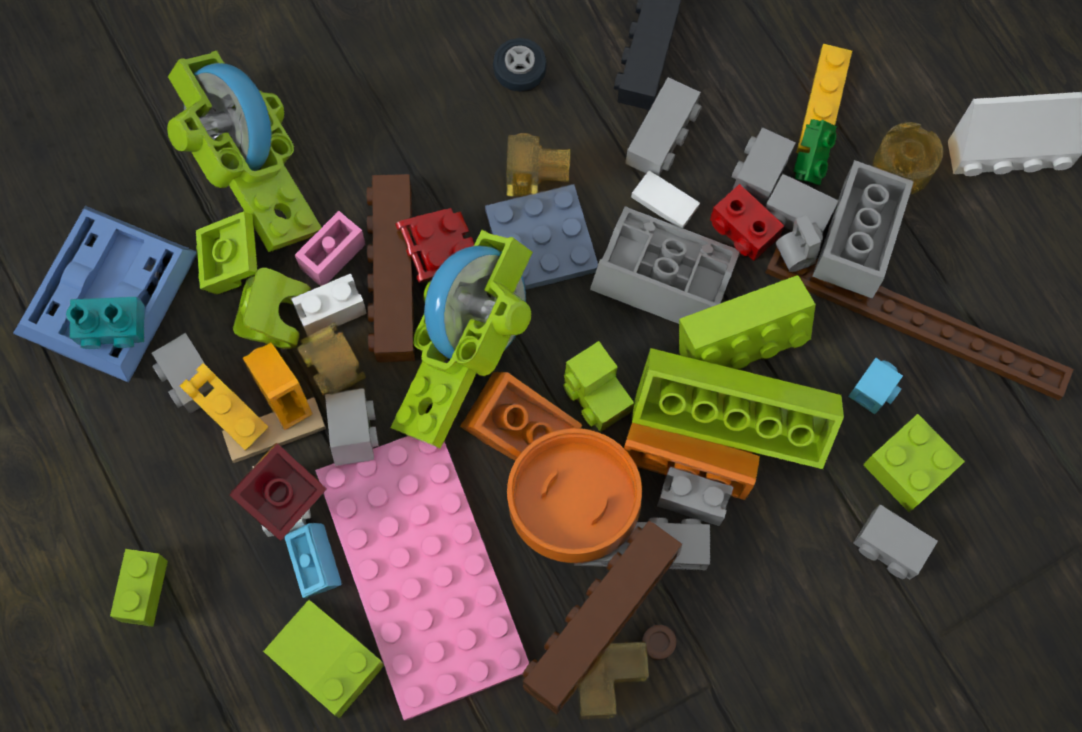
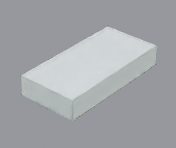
M650 170L631 195V198L680 228L685 227L700 205L698 201Z

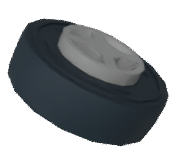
M524 38L510 39L501 44L495 52L493 60L495 77L500 84L509 90L519 92L531 90L539 85L545 76L547 67L544 51L537 43Z

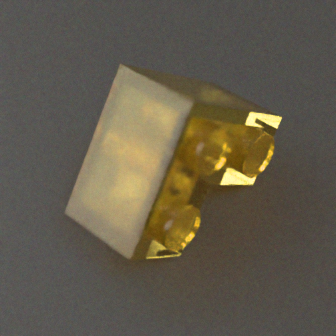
M646 642L613 643L609 646L578 687L580 719L614 718L616 715L614 683L643 682L647 680L649 674Z

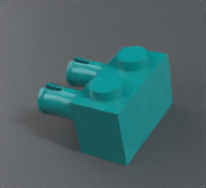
M138 297L70 299V306L66 312L67 319L70 321V339L81 345V348L100 349L101 344H114V347L131 348L134 347V343L144 342L145 304Z

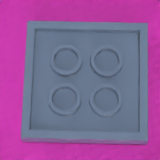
M574 184L485 206L488 223L493 235L506 238L513 237L533 252L522 274L525 290L596 272L598 262Z

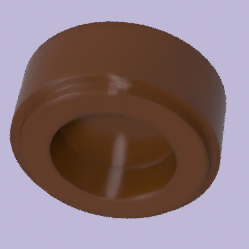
M664 625L650 627L642 638V648L645 654L655 660L668 658L676 647L675 634Z

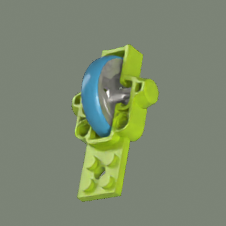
M217 51L189 59H179L168 76L184 103V111L172 118L167 125L168 137L174 148L178 151L192 152L206 178L212 185L219 188L230 186L243 210L253 215V226L268 252L313 237L322 227L284 166L285 162L292 155L294 146L281 125L284 119V108L278 96L273 93L259 91L254 82L242 70L235 66L224 64ZM274 209L281 210L285 214L286 219L278 217Z
M481 230L474 246L461 249L451 255L439 267L432 280L428 282L423 295L425 302L424 315L413 337L414 346L422 351V363L390 428L441 449L476 373L480 376H486L494 371L504 350L512 343L516 335L523 333L527 329L531 320V310L526 303V290L522 274L533 252L515 238L493 235ZM450 359L448 363H444L445 360ZM432 404L431 410L426 413L428 406Z

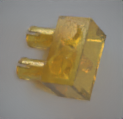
M519 133L515 136L508 135L507 196L523 197L538 193V184H541V181L569 182L571 149H543L542 145H539L540 137L527 133Z

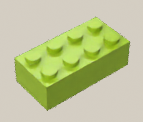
M798 275L680 318L679 354L733 369L744 368L750 362L761 358H771L782 350L790 347H800L811 340L816 304Z

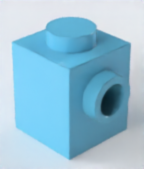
M875 358L848 397L873 414H876L885 401L891 404L902 388L897 386L903 375L898 373L896 367L891 363Z

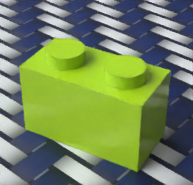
M125 549L110 614L112 618L124 623L154 626L168 562L158 553Z

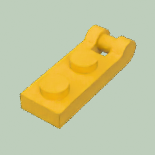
M202 363L196 369L198 372L189 381L185 379L179 386L246 451L269 427ZM208 381L214 389L204 397L198 390Z

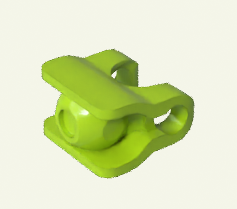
M260 268L256 271L254 277L248 278L245 282L233 326L234 333L245 339L266 344L272 343L273 346L283 349L296 347L300 334L295 328L288 326L281 320L278 313L279 305L282 302L293 304L292 298L311 291V288L307 284L288 278L277 271Z

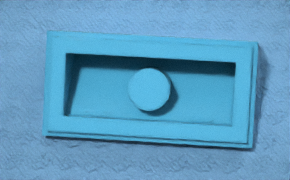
M308 523L285 535V541L302 598H307L342 585L325 526L322 523Z

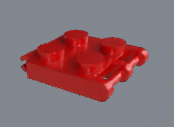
M451 208L401 220L395 224L397 230L402 231L408 249H406L407 255L409 257L412 256L419 273L416 276L419 283L431 280L443 262L455 252L475 245L472 237L463 239V236L469 232L462 213H453ZM407 228H410L416 246H414ZM418 254L421 255V258H422V260H423V263H424V265H425V268H426L427 272L424 271L423 266H422V264H421V261H420V259H419Z

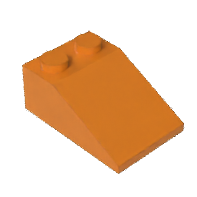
M493 372L460 427L485 444L516 461L521 452L541 436L562 429H581L582 424L508 372Z

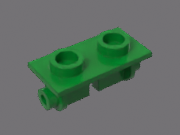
M811 119L810 125L806 124L801 146L811 149L809 153L799 151L793 170L796 173L794 179L804 182L808 181L820 186L822 178L825 177L828 170L827 160L830 149L836 142L837 126L824 120L819 121Z

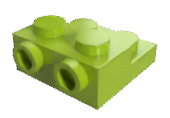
M243 211L196 230L200 289L218 295L241 286V279L255 275L257 261L252 214Z

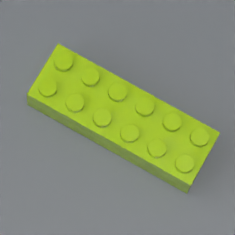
M650 348L634 400L632 423L823 469L844 414L842 396L839 394Z

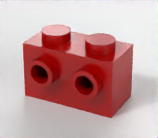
M740 184L713 208L710 218L715 230L721 235L726 234L734 242L735 248L742 255H748L753 261L779 239L784 225Z

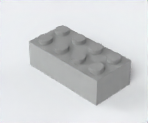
M854 160L844 181L838 199L839 202L835 208L812 277L873 299L885 277L914 181Z

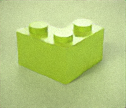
M598 341L566 362L565 384L563 387L571 400L577 399L584 408L581 412L587 423L591 427L596 425L598 430L602 432L631 413L634 402L616 378L617 365Z

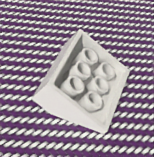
M1082 92L973 99L948 140L953 174L976 176L982 172L1006 174L1012 170L1035 172L1042 168L1065 170L1072 167L1082 155Z

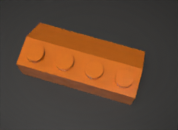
M636 423L631 424L624 449L632 457L637 467L665 476L669 468L673 467L732 486L731 496L745 500L756 482L760 456L754 455L750 451Z

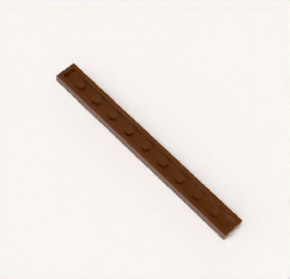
M778 247L776 248L765 272L766 274L782 281L798 275L807 291L1056 400L1064 397L1074 369L882 286H879L872 299L812 277L818 259H816L814 265L790 272Z

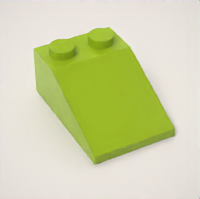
M310 600L305 603L263 651L338 718L344 714L384 667L380 659Z

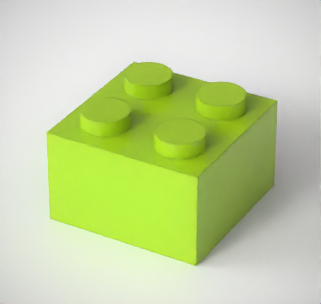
M917 414L863 465L910 512L965 461Z

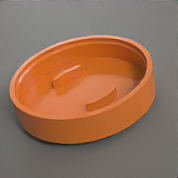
M577 428L562 429L548 433L528 445L518 456L511 469L507 484L510 517L523 541L533 550L547 558L566 563H583L597 560L619 548L628 539L637 524L642 500V485L639 471L628 452L620 444L604 434Z

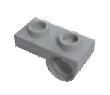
M807 214L795 219L793 231L782 236L776 242L790 272L801 270L816 263L823 236L816 222L811 223Z

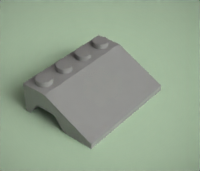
M624 207L607 250L598 263L590 290L679 324L680 318L721 303L739 251L736 248Z

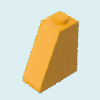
M272 343L256 348L249 355L243 357L250 374L284 430L313 414L298 380Z

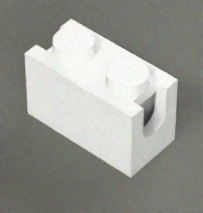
M351 273L292 298L308 338L367 314L363 299L356 289Z

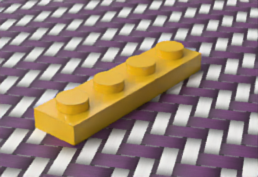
M823 44L796 153H799V151L804 153L810 152L811 148L803 147L801 143L806 124L810 125L811 119L824 120L835 125L852 54L851 50Z

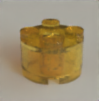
M913 122L901 123L892 127L883 138L875 153L873 167L914 181L910 194L916 193L929 184L939 168L943 157V146L939 137L932 130L928 132L921 128L920 124Z
M336 322L301 339L302 345L297 347L307 367L313 364L318 374L313 377L323 395L328 392L330 395L342 392L366 379L364 372L356 373L355 370L359 368V362L343 333L340 332L335 335L334 331L338 329Z

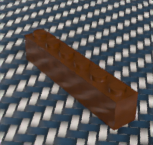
M410 174L372 175V187H367L368 206H373V215L367 216L368 234H373V244L367 245L368 263H373V273L368 274V292H374V303H368L369 322H374V333L368 334L369 352H374L377 363L415 361V346L413 344L415 334L412 256L409 257L407 255L406 249H408L402 231H398L395 225L401 220L412 218ZM407 228L413 242V236L410 231V228Z
M650 520L643 529L639 526L634 529L627 540V543L630 545L623 554L617 552L612 557L606 567L609 570L603 580L597 578L586 592L589 598L582 607L578 604L573 607L565 619V622L568 624L560 634L555 631L544 645V649L547 650L539 661L533 659L522 674L525 678L523 689L556 715L680 555L682 543Z

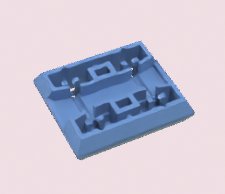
M85 206L13 333L129 383L194 262L197 251ZM94 236L96 238L92 247L87 246ZM164 257L170 259L166 269L162 262ZM153 263L155 264L151 272L145 270L148 264L151 266ZM156 271L159 273L164 271L158 282V278L154 276ZM157 281L158 285L150 297L146 290L149 284L156 286ZM138 297L145 304L144 342L134 343V347L121 350V348L114 347V344H101L100 349H83L81 345L70 339V321L66 316L67 309L70 306V299ZM56 304L58 306L54 316L49 315V311H52ZM112 352L119 354L118 358L111 356Z

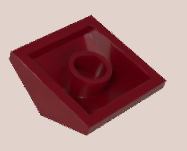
M275 443L231 491L229 496L281 541L327 488L278 443Z

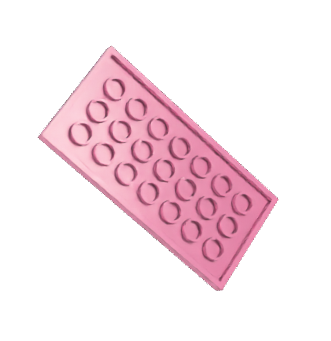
M410 436L374 448V460L335 466V463L315 470L319 482L327 488L324 496L404 721L521 676L529 665L527 655L445 441L441 449Z

